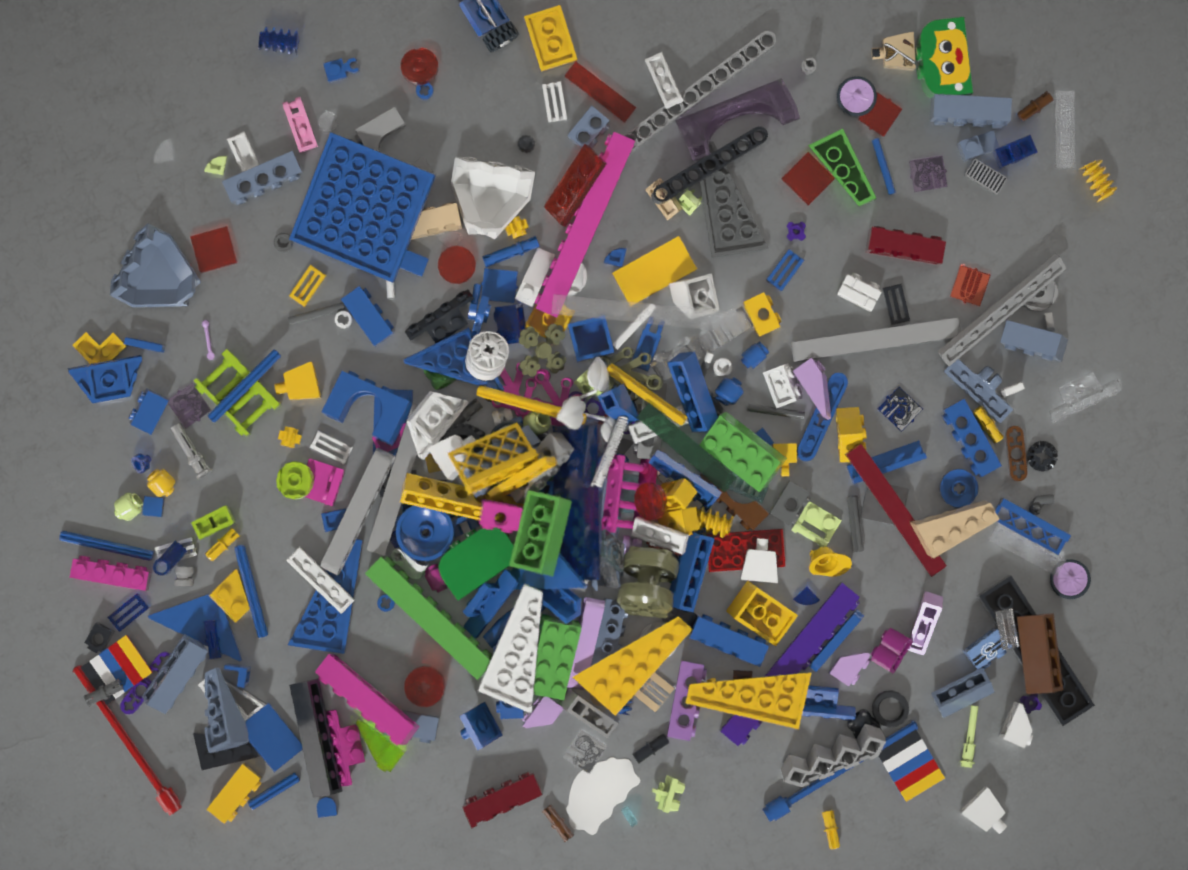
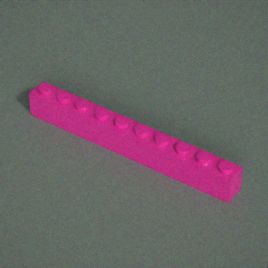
M616 132L613 135H608L604 144L607 146L605 153H600L597 160L599 167L597 171L593 169L589 178L592 181L589 188L585 187L581 196L584 199L581 206L577 205L573 214L576 216L574 223L570 222L565 233L568 234L566 241L562 240L560 243L558 259L554 257L550 268L553 271L550 276L546 275L542 284L545 289L542 294L538 293L534 302L537 304L536 309L558 318L633 149L634 140Z

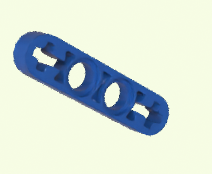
M856 609L820 653L811 661L809 667L817 672L862 620L864 614Z

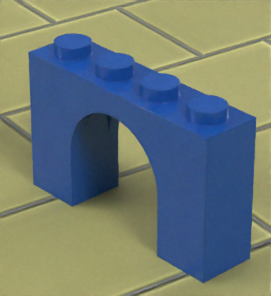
M341 371L322 413L343 424L352 404L358 398L367 395L375 396L382 403V414L372 435L377 440L393 446L412 407L409 401L410 398L400 393L398 396L392 394L393 390L385 386L379 388L370 379L365 378V381L358 378L359 375L352 371H348V373Z

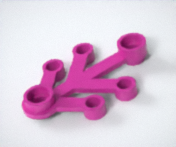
M519 362L516 365L514 382L505 368L500 377L506 385L503 386L504 392L521 396L519 389L524 374L518 369L520 366ZM529 378L526 380L524 397L531 399L533 390L537 386L535 379ZM528 382H533L535 385L529 387ZM492 400L494 408L503 407L514 410L516 416H521L522 419L531 412L530 410L521 412L519 407L504 403L496 405Z
M547 369L537 370L534 379L538 384H542L553 403L543 401L538 397L532 399L562 407L563 402L568 400L573 380L569 377L561 380L562 392L559 398L549 382L550 372ZM540 373L544 375L543 380L538 378ZM565 380H568L570 382L569 387H566L564 385ZM550 416L551 425L562 427L568 435H576L581 430L582 425L578 429H570L563 422Z

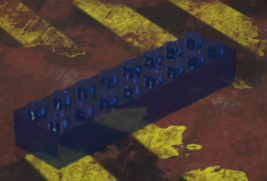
M581 425L578 429H571L568 426H552L553 433H562L574 449L569 459L553 475L554 496L572 501L559 552L583 581L600 580L598 486L591 485L598 469L597 425Z

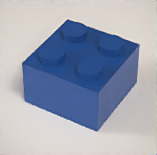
M605 315L568 324L577 363L614 353Z

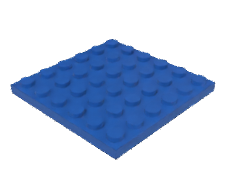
M330 132L289 240L394 283L436 175Z

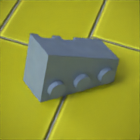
M1007 320L1000 342L1008 350L1016 351V349L1023 350L1024 354L1030 356L1036 354L1045 360L1062 362L1068 339L1061 334Z

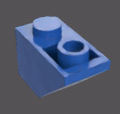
M624 384L598 396L605 414L617 421L618 417L623 416L628 418L626 421L628 422L627 424H630L640 419Z

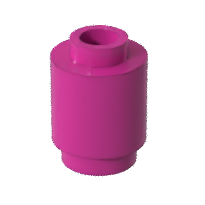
M437 563L426 568L424 576L432 591L436 590L439 593L448 588L440 575Z

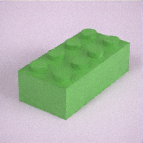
M728 412L718 417L699 444L701 448L758 492H761L768 486L787 459Z
M527 491L509 566L554 576L572 501L534 491Z
M541 614L533 695L564 700L582 629L579 621L572 620L566 624L556 616Z

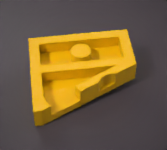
M236 569L209 594L214 602L235 623L250 609L239 573Z

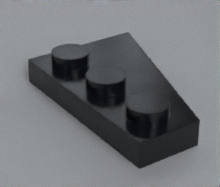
M193 733L201 770L258 757V752L250 742L239 747L208 753L205 734Z

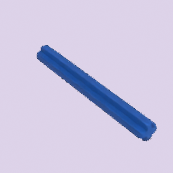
M275 349L272 350L208 414V418L214 423L217 422L281 358L280 353Z
M61 531L59 536L60 541L147 561H151L153 558V551L67 531Z
M235 546L234 550L258 638L266 637L268 632L245 546Z

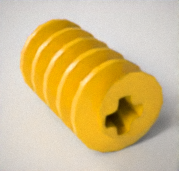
M1095 160L1080 168V170L1086 169L1082 174L1083 176H1090L1086 183L1093 182L1090 190L1097 189L1093 194L1094 196H1100L1097 203L1113 195L1117 190V186L1110 187L1114 181L1107 180L1110 173L1103 174L1106 166H1099L1103 160Z
M696 506L700 531L704 527L706 533L713 529V535L715 536L720 531L721 538L729 534L734 516L727 520V514L725 513L720 518L719 511L712 515V509L705 513L704 506L700 510Z

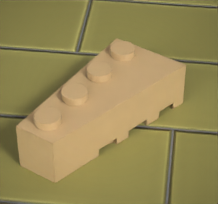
M983 500L910 523L927 555L935 558L1000 519L992 504Z

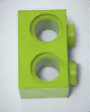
M228 505L191 522L199 540L236 523Z

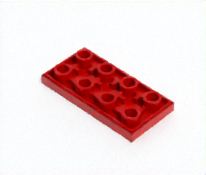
M783 529L729 532L724 538L720 537V533L716 536L713 533L706 534V536L715 538L708 560L709 572L742 570L747 550H756L757 538L768 539L767 551L776 552L777 567H786Z

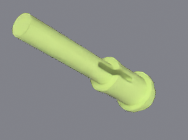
M971 705L966 743H963L962 760H960L962 767L972 768L973 764H975L973 762L976 747L974 745L979 706Z

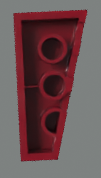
M874 226L869 229L865 253L942 265L946 241H943L942 237L939 236L927 238L923 237L921 233L912 232V234H907L903 230L893 229L891 231L886 230L885 227Z
M527 771L518 776L519 779L514 782L509 779L501 783V787L496 790L491 787L483 791L484 795L478 798L474 795L465 799L466 803L463 804L462 809L471 829L478 826L477 823L481 821L487 822L499 813H506L517 805L521 806L542 796L543 792L535 774H529Z

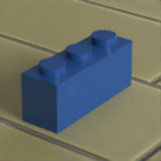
M359 286L341 300L376 347L394 334L392 332L394 326L388 319L384 320L380 315L383 311L377 303L373 305L370 301L372 296L366 287L362 289Z

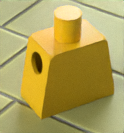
M308 362L283 373L285 381L274 384L276 394L288 393L289 400L322 398L313 362Z

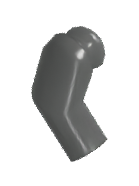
M1054 495L1036 496L1029 505V511L1033 515H1039L1044 504L1054 503Z

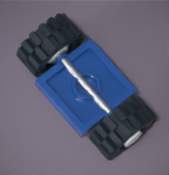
M458 0L461 2L459 4L460 8L478 37L488 33L482 40L490 53L503 48V46H506L519 36V32L506 15L498 0Z

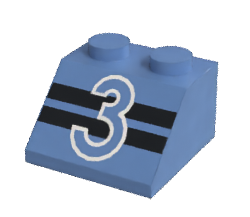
M992 628L962 651L978 670L982 667L983 669L989 667L992 664L990 661L995 657L999 659L1004 656L1009 646L999 630Z

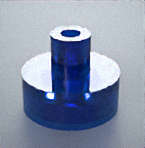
M139 453L131 458V464L136 472L143 474L150 469L149 462H151V457L149 455L144 456Z

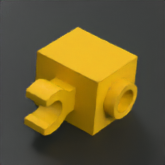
M797 443L773 444V448L787 458L781 466V476H789V463H797Z

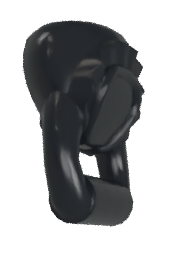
M866 709L857 711L855 720L850 719L847 721V727L853 732L855 739H857L864 724L874 725L881 729L880 723Z

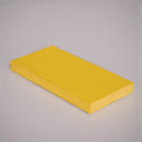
M678 236L614 271L612 274L631 307L669 286L670 283L676 282L696 271L697 267Z

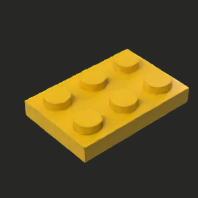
M561 5L524 16L541 72L578 61Z

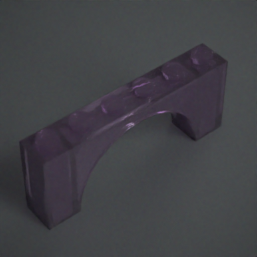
M781 78L677 119L675 122L692 161L710 155L709 143L711 137L720 126L733 118L747 114H765L774 117L783 126L800 119L796 103Z

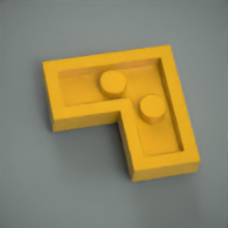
M85 332L72 345L90 364L114 360L127 348L115 333H112L99 345Z

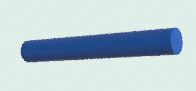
M877 138L872 140L888 194L891 195L896 193L880 140Z

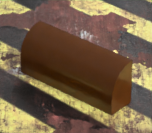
M1054 613L1017 617L1026 694L1051 693L1063 690Z

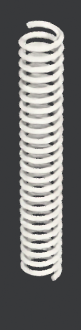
M618 417L611 434L612 436H610L611 439H609L605 453L602 456L603 458H601L602 461H600L596 475H594L593 483H591L592 486L594 484L602 487L601 484H603L605 476H607L605 473H608L609 465H611L610 462H612L614 454H616L615 451H617L618 443H620V437L625 432L624 429H626L625 427L628 423L626 420L628 418Z

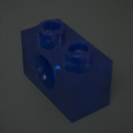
M1028 135L997 148L992 153L999 169L1031 157L1038 153L1031 135Z

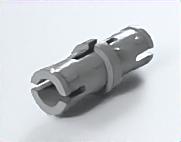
M807 58L801 64L802 72L805 75L812 74L817 67L814 58Z

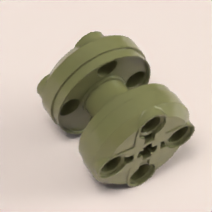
M637 546L629 547L628 552L624 555L623 571L637 578V583H625L620 586L617 602L624 609L625 613L657 618L668 617V613L673 609L674 595L668 589L660 587L659 584L660 582L673 581L677 577L679 562L672 555L671 551Z

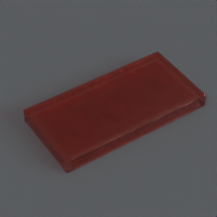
M587 144L583 145L544 205V208L564 227L567 226L607 164Z

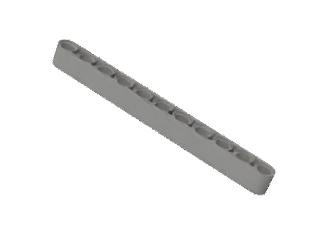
M771 31L762 32L681 92L683 102L677 104L681 108L679 113L674 114L670 111V108L666 109L663 106L626 133L625 137L635 141L631 153L771 50L776 42L775 34ZM764 36L771 37L772 44L765 45L762 42V38ZM750 47L755 48L757 55L749 56L747 49ZM739 59L742 62V66L735 68L732 66L731 61ZM719 70L725 71L726 78L718 79L716 72ZM702 82H709L711 89L708 91L701 89L700 85ZM693 93L696 96V100L688 102L685 99V95ZM657 116H663L665 123L657 125L654 119ZM647 127L650 130V134L648 136H641L639 133L640 128Z

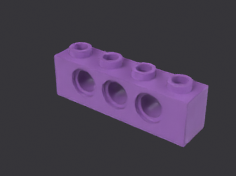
M681 660L667 737L690 741L691 737H695L696 726L693 723L694 718L699 716L700 707L695 705L685 706L682 704V698L687 696L689 687L685 684L688 677H694L696 683H701V680H705L707 669H704V664ZM683 714L689 717V722L686 725H681L678 722L679 717Z

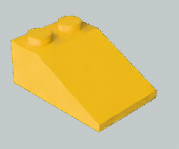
M747 580L726 610L735 620L774 646H777L798 616L749 580Z

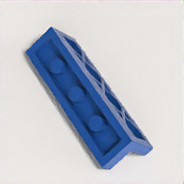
M918 440L871 458L882 474L926 459L927 456L923 452ZM852 464L846 466L853 484L863 481Z
M1001 498L995 509L997 515L1001 508L1008 510L1010 519L1004 521L1000 519L996 522L1057 556L1071 537L1068 533L1004 498ZM1024 519L1027 528L1017 529L1014 520ZM1037 527L1042 529L1044 537L1035 539L1032 536L1031 529ZM1057 537L1061 540L1056 550L1049 546L1048 538Z
M540 589L542 591L541 604L566 624L581 614V598L570 589Z

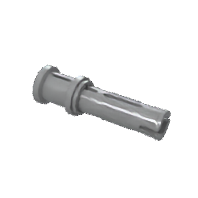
M181 423L171 427L170 430L189 459L188 464L193 467L197 474L196 478L200 479L209 474L212 469L208 468L203 460V454L197 452Z

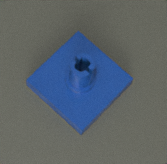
M485 702L459 716L465 726L460 731L461 736L465 740L471 738L477 750L503 736Z

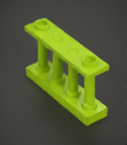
M229 349L222 353L224 356L223 362L202 382L198 378L193 380L196 383L194 387L202 395L206 393L216 405L250 373ZM233 366L238 371L236 376L214 396L207 387L228 367L231 368ZM257 381L225 414L236 425L234 429L241 436L244 434L250 436L251 433L247 428L267 409L273 408L277 410L281 404ZM260 394L264 398L263 403L244 422L240 423L234 414L254 395Z

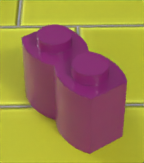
M890 627L889 630L884 631L882 634L881 644L873 649L871 661L894 674L913 641Z

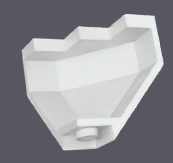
M455 157L451 188L467 233L483 234L496 239L530 201L535 171L522 166H505L504 163L477 161V158Z

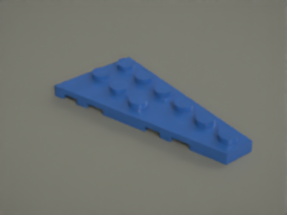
M359 539L356 540L339 575L326 570L353 598L363 540ZM316 590L288 645L345 654L353 603L341 614Z

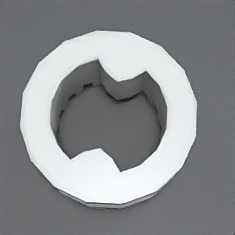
M340 311L335 316V323L340 328H348L352 323V316L346 311ZM340 315L348 316L349 322L346 325L338 322Z

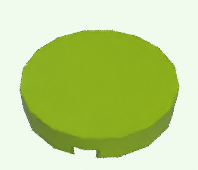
M288 462L277 474V488L286 498L302 499L313 488V472L309 466L302 462Z

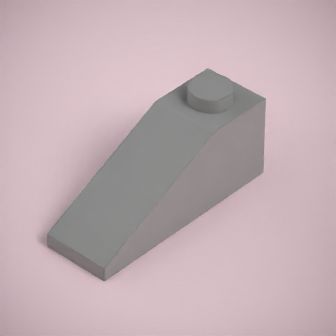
M570 688L566 691L564 700L560 699L558 702L567 712L607 739L619 724Z

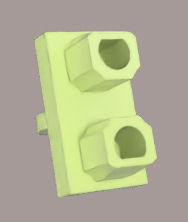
M666 775L665 782H660L658 789L652 788L651 791L656 793L655 801L659 802L657 809L667 813L669 811H678L680 801L673 799L675 792L680 794L684 792L685 784L672 776Z

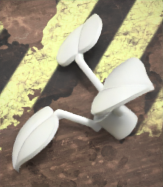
M596 357L591 363L587 374L588 382L593 390L581 396H572L565 400L556 418L571 429H578L583 422V413L586 405L581 400L596 393L597 390L604 392L608 387L609 372L606 364L599 357ZM584 413L587 417L604 422L601 427V433L604 440L608 443L617 421L610 416L606 419L605 417Z

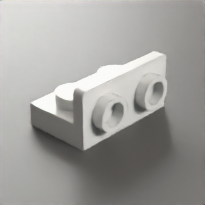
M790 363L763 372L776 408L803 399L802 388L796 381V375L793 372L794 368Z

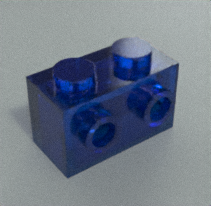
M523 303L494 307L493 316L495 322H497L498 329L496 333L501 335L508 344L519 343L518 339L521 336V330H526Z

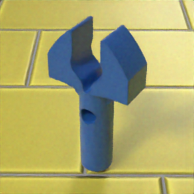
M477 283L473 287L472 295L474 300L470 303L468 319L471 320L476 319L481 285Z

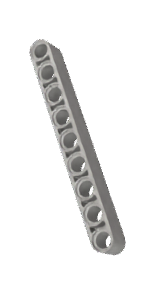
M951 318L791 342L793 362L809 360L810 358L817 359L951 339L961 332L959 318Z

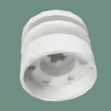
M491 331L481 332L474 336L470 342L465 359L466 368L470 374L484 381L493 380L498 377L504 370L508 359V343L501 335Z

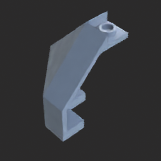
M149 223L146 224L133 238L136 242L131 251H126L121 261L123 266L119 274H114L111 280L110 296L131 307L189 306V298L194 295L195 287L201 283L200 279L173 237Z

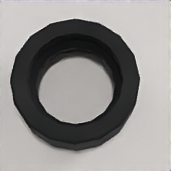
M892 690L884 691L874 699L872 714L881 725L889 728L897 727L907 719L909 704L906 698L899 692ZM886 698H895L902 706L901 714L895 720L884 719L879 712L880 703Z

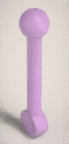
M203 320L202 326L205 330L208 348L207 358L212 360L215 355L211 349L208 330L209 321Z

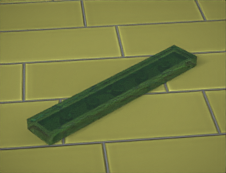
M650 403L636 417L721 491L725 492L737 478Z

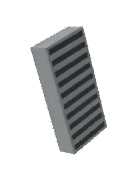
M976 158L965 173V176L996 195L1007 180V177Z

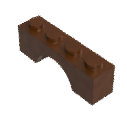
M713 461L699 476L707 483L715 485L722 492L716 500L719 504L723 501L728 506L726 510L732 516L737 515L741 519L739 523L747 531L750 528L754 530L769 513L757 501L742 504L731 499L725 488L728 473Z

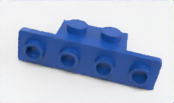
M505 570L496 583L482 584L478 588L476 595L468 601L463 613L470 618L464 624V628L474 638L480 636L518 585L519 580L509 570Z
M808 686L802 715L807 717L821 716L823 718L855 720L856 709L852 706L837 705L839 688Z

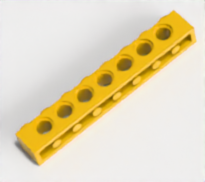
M406 473L400 499L401 503L479 520L482 499L519 505L522 507V512L524 504L516 503L510 496L490 498L487 493L475 497L473 493L468 495L465 486ZM503 512L495 515V520L498 522L505 518Z

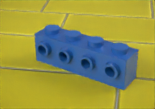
M679 353L668 362V366L685 414L688 417L691 431H708L714 425L718 416L696 353Z
M697 532L689 535L685 553L679 554L677 577L671 582L669 589L674 595L673 607L694 612L715 538Z

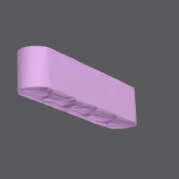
M585 597L579 616V623L582 629L568 688L585 689L573 676L591 667L605 607L604 600Z

